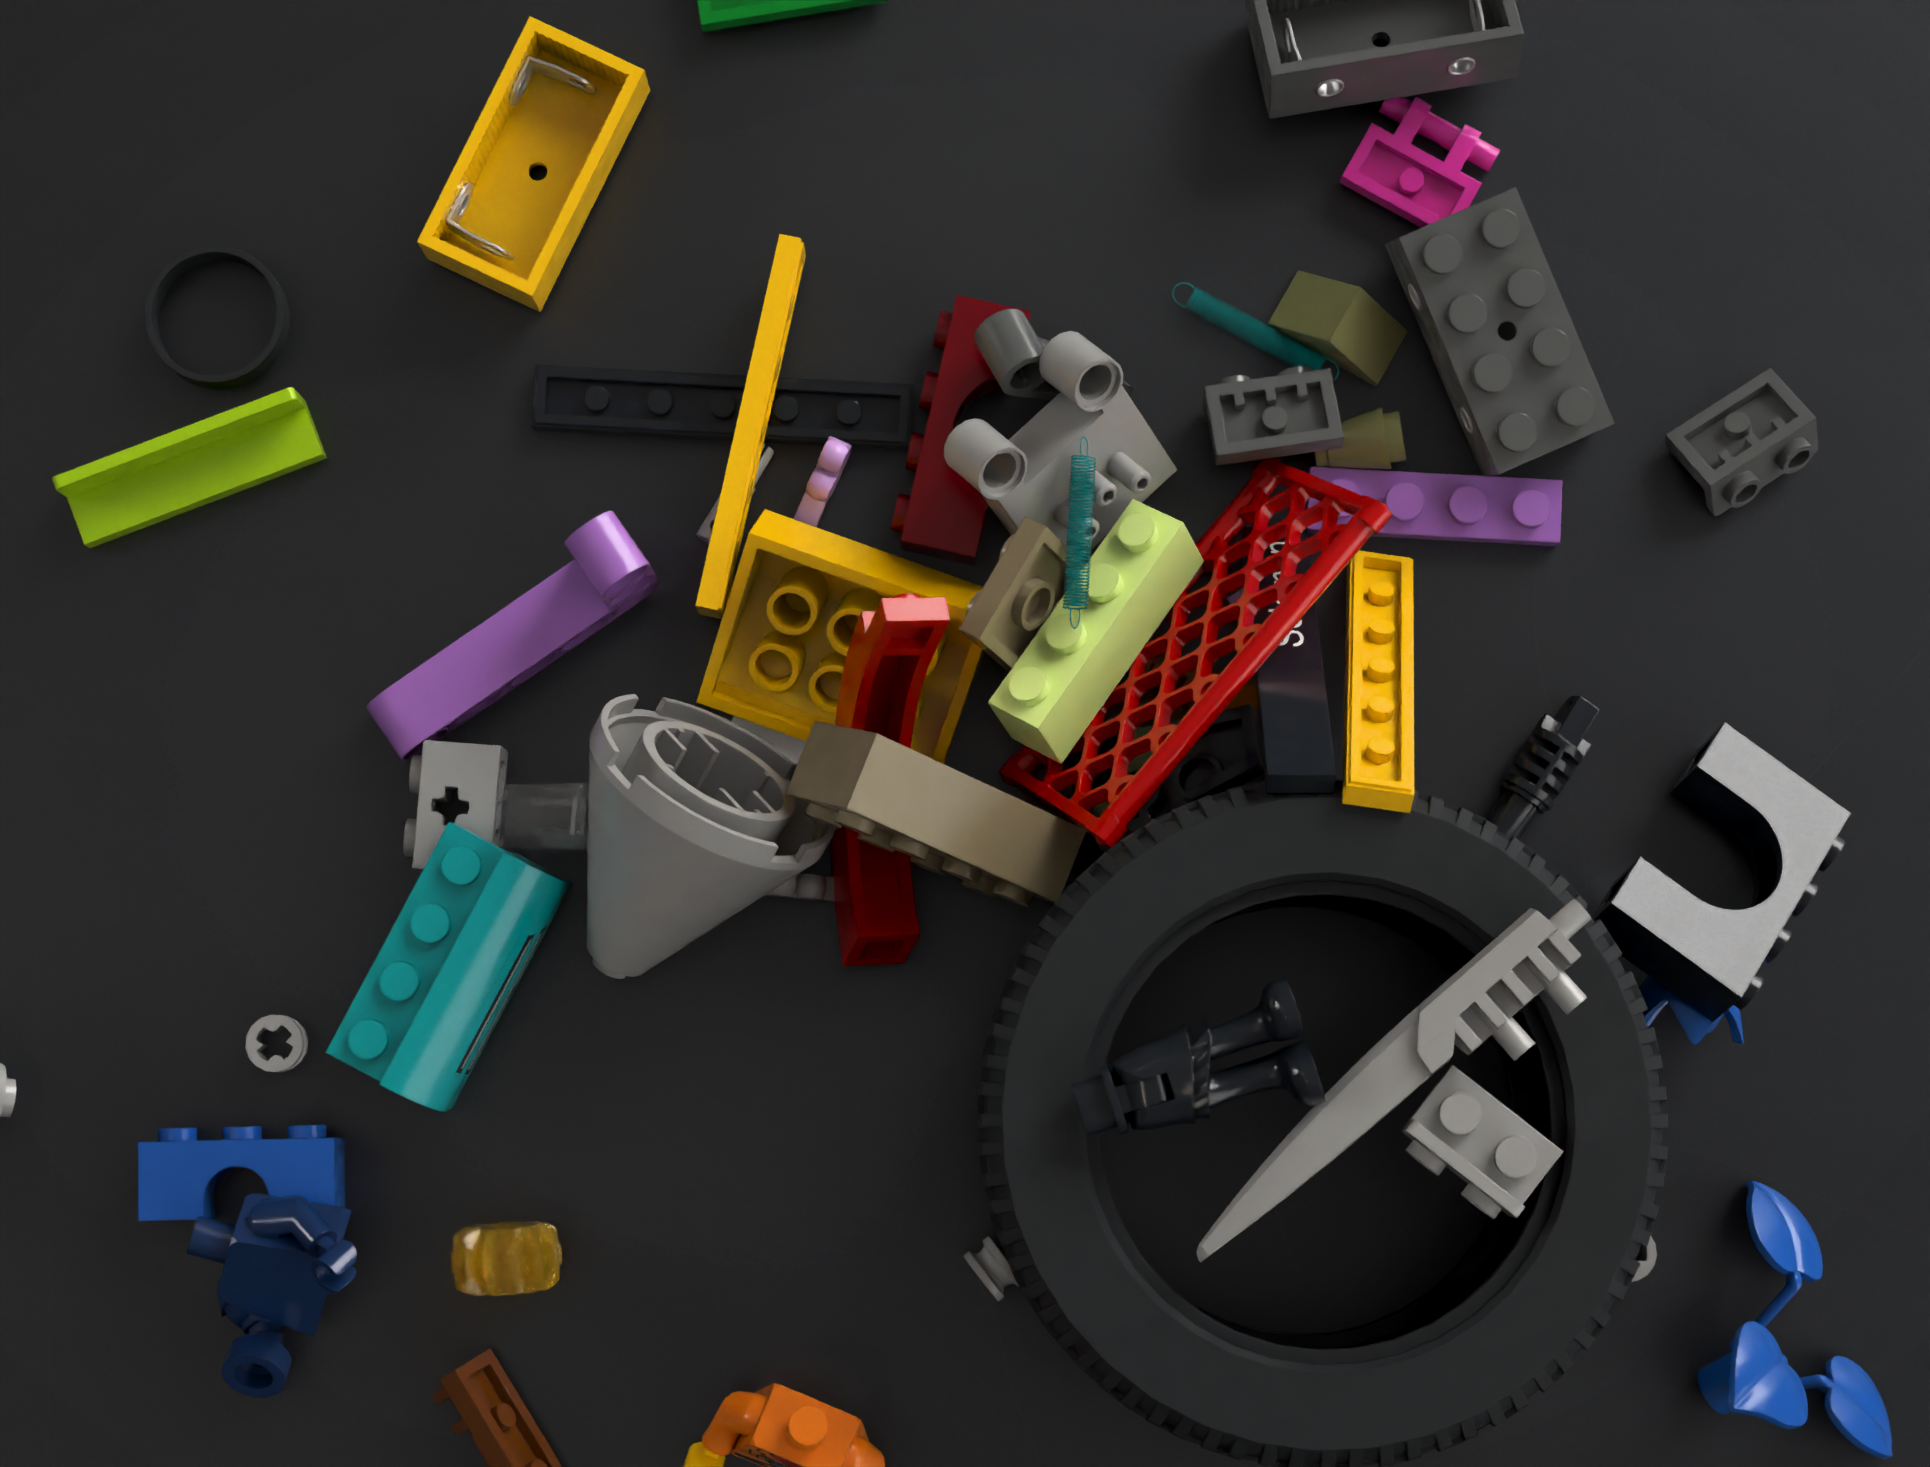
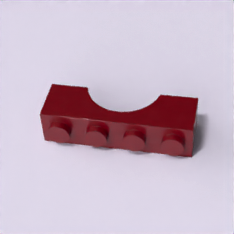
M961 295L956 296L953 313L941 310L933 344L934 348L944 350L939 373L927 371L919 405L921 409L930 410L925 434L913 432L905 466L907 470L916 471L911 496L899 493L891 526L892 531L902 533L900 540L901 550L975 566L989 505L976 488L947 465L944 458V446L964 410L979 396L993 389L1000 388L973 340L975 331L989 316L1005 309H1018L1022 311L1030 323L1031 311Z

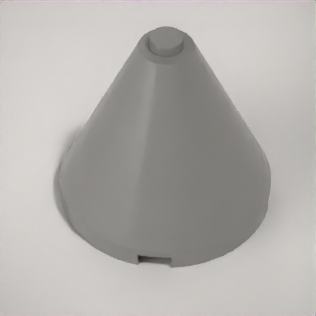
M635 694L623 695L610 700L600 713L589 737L586 947L589 954L593 957L592 962L594 966L605 975L616 979L642 975L816 863L824 853L836 830L834 827L805 816L804 813L808 804L786 794L790 784L789 779L797 767L788 757L758 736L719 715L666 697H662L655 711L634 709L639 700Z

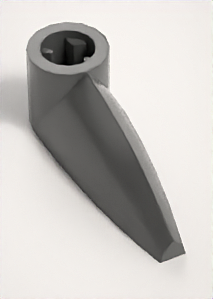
M1005 309L989 316L979 325L974 333L973 340L1004 393L1011 396L1050 401L1060 393L1059 390L1041 376L1039 370L1040 356L1049 340L1036 335L1022 311L1018 309ZM1123 380L1122 386L1129 395L1134 388Z

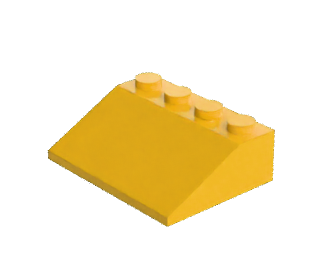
M764 509L748 533L696 702L807 742L815 721L835 725L846 656L861 611H876L881 598H892L900 594H916L921 598L946 597L950 622L937 646L924 678L917 705L911 743L912 750L944 764L984 651L959 630L966 617L969 602L977 592L983 589V586Z

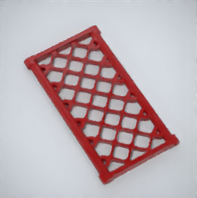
M1276 458L1263 459L1251 473L1252 478L1195 544L1204 562L1165 616V620H1171L1170 629L1163 636L1146 643L1129 667L1128 679L1123 684L1115 687L1065 758L1066 760L1070 755L1083 750L1079 763L1062 772L1065 760L1060 764L1024 745L1017 755L1013 753L998 771L1002 775L1003 781L1008 785L1015 786L1022 792H1027L1095 836L1100 845L1108 846L1109 848L1115 846L1127 832L1126 826L1338 574L1371 535H1377L1390 520L1393 514L1385 503L1366 495L1362 496L1286 465ZM1279 484L1288 488L1269 498V495ZM1310 497L1321 501L1319 504L1304 510L1305 503ZM1290 506L1289 514L1284 520L1268 527L1270 518L1276 512ZM1342 511L1354 515L1347 524L1337 525L1338 516ZM1323 520L1322 527L1317 534L1300 542L1301 534L1308 526ZM1254 523L1253 530L1248 537L1230 546L1228 545L1245 524ZM1285 538V544L1279 552L1263 559L1264 552L1269 545ZM1322 551V554L1305 574H1295L1296 567L1302 559ZM1249 555L1247 564L1241 570L1227 576L1228 568L1234 561ZM1281 569L1280 577L1273 585L1258 591L1259 584L1265 576ZM1205 571L1212 572V578L1205 587L1190 594L1187 593ZM1244 586L1240 599L1222 608L1224 598L1230 592ZM1278 600L1280 601L1279 605L1262 624H1254V617L1261 608ZM1207 604L1205 614L1198 620L1186 625L1190 612ZM1239 619L1237 629L1231 635L1217 641L1219 630L1224 625ZM1202 636L1200 646L1195 651L1181 657L1184 645ZM1235 650L1238 652L1220 674H1212L1213 664L1218 658ZM1166 652L1162 665L1145 673L1147 663L1152 658ZM1197 668L1194 680L1190 684L1175 690L1179 677ZM1160 685L1157 697L1139 707L1142 695L1147 690ZM1193 700L1196 702L1177 725H1169L1171 714L1176 708ZM1124 701L1122 712L1117 717L1104 722L1107 710ZM1155 718L1151 731L1133 740L1136 728L1140 724ZM1119 734L1115 747L1097 756L1101 743ZM1150 750L1153 752L1135 775H1127L1129 764L1135 757ZM1042 764L1048 765L1046 775L1041 781L1032 776ZM1112 768V774L1108 782L1091 790L1094 778L1099 773ZM1076 784L1075 793L1070 799L1060 794L1063 789ZM1109 801L1110 805L1099 818L1089 813L1093 807Z

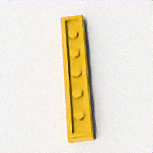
M779 234L695 604L700 615L721 619L730 595L806 258L804 243L798 237Z
M1359 550L1347 565L1342 804L1410 813L1414 799L1413 559Z

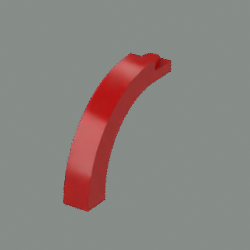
M900 594L892 598H881L876 611H861L846 656L835 725L878 733L911 749L916 710L924 678L937 646L950 622L946 597L921 598L916 594ZM843 826L841 829L836 828L830 840L832 877H834V906L843 966L904 964L920 936L913 894L910 856L897 850L889 852L865 843L857 838L859 833Z

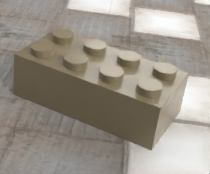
M815 721L786 791L787 795L808 804L804 815L838 829H841L843 826L859 833L857 838L865 843L889 852L897 850L911 856L909 862L940 875L945 876L948 873L962 879L961 885L992 898L1000 896L1026 907L1030 906L1033 897L1051 902L1058 900L1086 832L1083 828L878 733Z

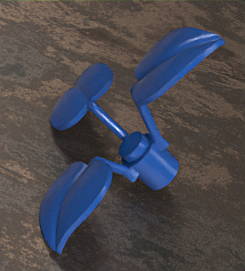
M1750 1180L1744 1185L1748 1187L1746 1214L1752 1239L1758 1251L1772 1268L1786 1275V1284L1754 1321H1748L1738 1327L1734 1339L1729 1341L1731 1352L1699 1369L1697 1375L1698 1384L1705 1400L1716 1412L1722 1415H1727L1731 1412L1751 1415L1784 1429H1796L1804 1425L1808 1417V1402L1805 1389H1818L1826 1394L1825 1408L1828 1417L1846 1439L1861 1450L1885 1460L1892 1457V1437L1887 1411L1882 1397L1869 1375L1852 1360L1843 1356H1835L1827 1360L1825 1364L1826 1376L1817 1374L1799 1378L1793 1368L1788 1365V1359L1782 1354L1773 1335L1765 1328L1802 1286V1279L1809 1283H1814L1821 1279L1823 1262L1816 1235L1796 1206L1776 1190L1760 1182Z

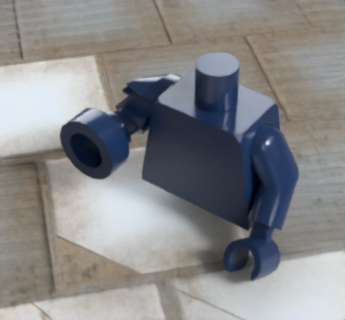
M252 1193L245 1196L236 1226L202 1216L197 1217L187 1254L224 1264L216 1294L219 1300L221 1317L227 1315L229 1320L246 1334L236 1338L229 1344L221 1373L224 1381L232 1389L252 1397H270L278 1394L284 1388L292 1359L289 1351L282 1345L283 1333L277 1331L284 1325L304 1334L315 1336L327 1293L339 1292L356 1278V1270L352 1266L357 1259L356 1248L351 1242L343 1240L352 1212L351 1209L309 1202L308 1199L300 1195L275 1197Z

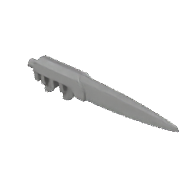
M1572 899L1549 920L1538 910L1528 909L1388 1032L1325 1094L1326 1102L1315 1105L1239 1191L1199 1243L1196 1254L1200 1263L1306 1183L1433 1076L1453 1057L1454 1044L1468 1056L1492 1035L1511 1058L1516 1061L1535 1044L1532 1038L1513 1018L1519 1010L1525 1007L1542 990L1552 998L1566 1015L1580 1005L1587 996L1564 971L1581 957V954L1568 939L1591 920L1590 915L1575 899Z

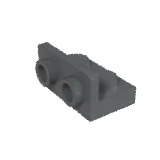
M1297 366L1283 370L1277 376L1251 379L1244 375L1225 377L1214 385L1204 387L1203 415L1204 421L1209 423L1216 466L1338 449L1343 446L1344 436L1331 368L1314 371L1310 367Z
M1771 368L1666 434L1667 448L1705 490L1706 507L1714 516L1722 514L1731 507L1738 508L1746 505L1756 497L1762 487L1784 473L1792 474L1799 471L1818 451L1816 417Z

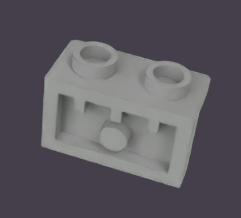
M1454 1065L1448 1067L1400 1129L1403 1134L1412 1140L1405 1150L1409 1155L1437 1176L1441 1174L1445 1167L1451 1170L1468 1184L1461 1192V1195L1493 1220L1501 1211L1509 1217L1518 1218L1525 1209L1523 1203L1564 1152Z

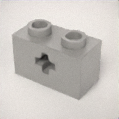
M423 740L422 755L412 756L409 773L410 793H419L417 818L407 819L403 841L404 856L413 857L412 869L419 872L423 871L447 824L450 822V818L442 815L439 810L441 804L452 802L454 792H458V798L469 805L468 814L457 815L455 823L500 847L508 751L499 745Z

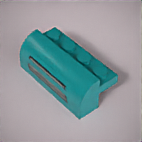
M449 822L325 1053L380 1081L379 1085L409 1100L438 1111L446 1112L451 1110L572 882L517 853L506 851L454 822Z

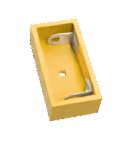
M529 16L417 240L426 258L541 312L650 92L645 70ZM539 165L544 166L547 169L546 177L539 181L533 180L530 177L532 168Z

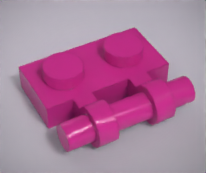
M1405 97L1387 99L1383 102L1379 113L1399 123V127L1395 134H1392L1371 123L1339 183L1421 228L1468 208L1482 183L1460 170L1467 160L1489 172L1500 149L1479 139L1482 132L1465 124L1461 129L1430 112L1432 105L1418 97H1415L1413 102ZM1416 134L1447 149L1449 153L1444 162L1412 145L1411 143Z

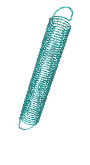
M1181 282L1173 288V299L1180 306L1186 308L1193 297L1187 309L1189 310L1196 298L1190 312L1197 301L1198 303L1193 313L1200 304L1196 312L1197 315L1203 305L1199 316L1205 308L1201 316L1202 318L1208 309L1204 317L1206 319L1210 312L1207 321L1212 315L1211 322L1217 312L1214 323L1221 312L1215 325H1217L1223 315L1218 325L1219 327L1226 316L1221 328L1228 319L1224 330L1229 322L1227 331L1233 323L1229 333L1235 326L1232 332L1234 334L1238 327L1235 336L1239 330L1238 337L1243 331L1240 338L1245 334L1243 340L1247 337L1246 342L1253 333L1249 343L1256 334L1252 344L1257 337L1258 339L1254 346L1260 340L1258 348L1263 341L1260 349L1265 344L1264 351L1268 345L1266 352L1270 348L1268 353L1272 351L1271 355H1273L1275 352L1274 357L1276 355L1277 358L1280 356V360L1284 355L1282 361L1288 355L1285 363L1290 358L1288 362L1290 364L1293 359L1291 366L1295 362L1294 367L1298 363L1297 366L1301 364V366L1310 367L1315 371L1321 368L1326 359L1330 360L1328 358L1323 360L1324 355L1322 357V354L1318 356L1319 352L1316 353V350L1314 352L1313 349L1310 351V347L1307 350V346L1304 348L1305 344L1301 347L1302 343L1298 346L1299 341L1297 343L1296 340L1293 342V339L1291 337L1288 338V335L1285 337V334H1283L1282 336V332L1279 335L1280 331L1276 333L1277 329L1273 332L1274 328L1271 329V326L1269 328L1268 325L1265 327V323H1260V320L1257 322V319L1254 321V317L1252 319L1251 316L1248 318L1249 314L1245 317L1246 313L1243 314V311L1241 313L1240 310L1237 312V308H1232V305L1229 307V304L1226 306V302L1223 304L1224 301L1221 302V299H1215V296L1213 298L1212 295L1209 297V293H1204V290L1201 292V289L1198 291V287L1195 289L1190 283ZM1180 284H1188L1195 290L1186 306L1181 305L1174 298V290ZM1330 360L1336 365L1338 370L1337 376L1333 379L1334 381L1339 375V367L1334 361Z
M1085 436L1082 437L1080 442L1081 455L1071 456V458H1074L1071 459L1073 462H1071L1072 465L1070 466L1072 468L1070 470L1073 472H1070L1072 475H1070L1071 479H1069L1072 481L1070 482L1072 485H1070L1071 488L1069 489V493L1072 495H1069L1071 498H1069L1070 501L1068 503L1070 505L1068 506L1072 508H1068L1070 511H1068L1069 515L1067 516L1070 518L1067 519L1071 521H1068L1067 529L1071 531H1067L1070 534H1067L1068 537L1066 539L1069 541L1066 542L1070 544H1066L1069 547H1066L1067 551L1065 552L1071 554H1066L1069 557L1065 558L1067 559L1065 561L1067 564L1065 565L1070 567H1065L1068 570H1065L1066 574L1064 575L1068 577L1064 578L1068 580H1064L1066 587L1063 588L1069 590H1064L1067 593L1063 594L1065 595L1063 598L1071 600H1063V602H1067L1063 603L1065 605L1063 608L1070 609V623L1072 627L1071 609L1079 610L1078 624L1076 627H1073L1074 629L1078 627L1080 622V609L1088 608L1087 602L1089 600L1087 598L1089 597L1087 595H1089L1088 588H1090L1088 582L1090 581L1089 569L1091 564L1089 562L1091 561L1089 559L1091 557L1090 555L1083 554H1090V546L1092 545L1091 533L1093 528L1091 526H1093V521L1086 518H1092L1093 497L1095 493L1093 490H1095V485L1088 482H1094L1096 458L1088 456V441ZM1083 438L1086 439L1087 456L1082 455L1081 451ZM1073 596H1086V598L1073 597ZM1069 606H1085V608H1070Z

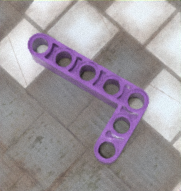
M610 510L596 516L567 538L564 545L574 558L573 561L389 686L369 702L366 709L402 761L412 758L413 755L420 754L423 751V740H441L634 607L660 585V581L650 563L613 511Z

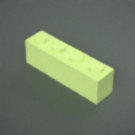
M1134 499L1131 500L1091 559H1089L1091 565L1089 569L1090 581L1088 582L1090 588H1088L1089 595H1087L1089 597L1087 598L1089 600L1087 602L1088 608L1080 609L1078 627L1076 629L1073 628L1078 624L1079 610L1071 609L1072 627L1070 623V609L1063 608L1065 606L1063 603H1067L1063 602V600L1071 599H1064L1062 597L988 701V704L1012 739L1060 764L1068 756L1204 562L1184 522ZM1073 596V597L1086 598V596ZM1069 606L1070 608H1085V606Z

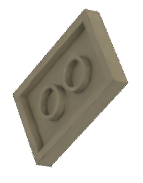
M1026 516L1017 532L1009 537L1003 545L999 562L983 589L977 592L969 602L966 617L959 627L961 632L1008 672H1010L1062 599L1063 594L1066 593L1064 590H1068L1063 588L1066 587L1064 580H1068L1064 578L1068 577L1064 575L1066 574L1065 570H1068L1065 567H1070L1065 565L1067 564L1065 562L1067 559L1065 558L1069 557L1066 554L1071 553L1065 552L1067 551V546L1045 525Z

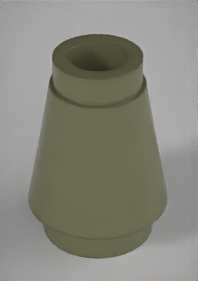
M1380 407L1342 421L1341 425L1344 436L1342 448L1314 452L1317 467L1392 469V463L1407 461L1399 410L1383 413V408Z

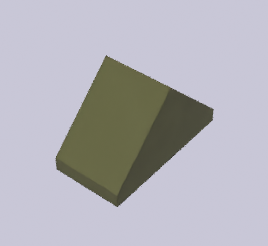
M1300 270L1297 271L1267 324L1268 327L1271 326V329L1274 328V331L1277 329L1276 332H1282V335L1285 334V337L1288 335V338L1291 337L1293 341L1296 340V343L1299 341V345L1302 343L1301 346L1305 344L1304 347L1307 346V349L1310 347V351L1312 349L1313 352L1316 350V353L1319 352L1318 355L1322 354L1321 357L1324 355V359L1328 358L1334 361L1337 366L1377 387L1408 332L1361 287Z

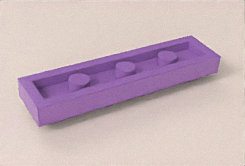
M1310 467L1308 469V474L1362 496H1369L1387 505L1393 516L1377 535L1372 534V537L1557 546L1560 543L1563 480ZM1310 497L1306 501V509L1319 504L1321 501ZM1342 511L1338 516L1337 525L1347 524L1354 515ZM1323 520L1306 528L1307 533L1317 534L1322 527Z

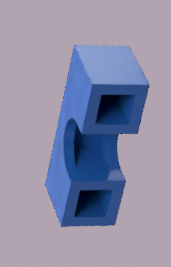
M327 1125L287 1126V1138L262 1139V1126L222 1127V1140H197V1128H158V1141L138 1142V1221L197 1220L198 1216L209 1219L216 1218L218 1186L224 1176L237 1167H245L256 1172L265 1182L269 1196L286 1197L300 1195L308 1199L309 1202L345 1208V1137L327 1138Z

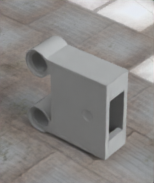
M1067 331L1058 334L1049 341L1043 349L1039 360L1041 376L1059 390L1060 393L1009 440L982 419L973 418L962 422L948 436L944 446V458L947 465L979 491L1011 536L1017 532L1026 516L1045 525L1066 545L1070 544L1066 542L1069 541L1066 539L1068 537L1067 534H1070L1067 531H1071L1067 529L1068 521H1071L1067 519L1070 518L1067 516L1069 515L1068 511H1070L1068 508H1072L1068 506L1070 505L1068 503L1070 501L1069 498H1071L1069 495H1072L1069 493L1070 485H1072L1070 484L1072 481L1069 480L1071 479L1070 475H1072L1070 472H1073L1070 470L1072 469L1070 467L1072 465L1071 462H1073L1071 459H1074L1071 456L1081 455L1080 442L1082 437L1085 436L1088 441V456L1096 458L1095 490H1093L1095 492L1093 497L1094 509L1092 510L1093 526H1091L1093 528L1091 533L1092 545L1090 546L1092 549L1109 533L1132 499L1142 503L1175 473L1177 468L1122 386L1123 371L1121 365L1080 333ZM1083 438L1081 451L1082 455L1087 456L1086 439Z

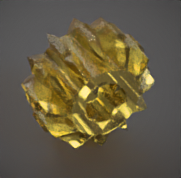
M515 1221L478 1224L477 1226L464 1227L453 1236V1252L450 1253L451 1273H454L456 1289L464 1294H472L473 1296L491 1295L493 1297L498 1295L535 1293L536 1291L549 1290L559 1281L562 1248L561 1244H558L557 1228L547 1222Z

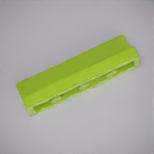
M289 387L52 477V481L56 491L67 498L84 545L88 548H93L327 459L306 401L293 387Z

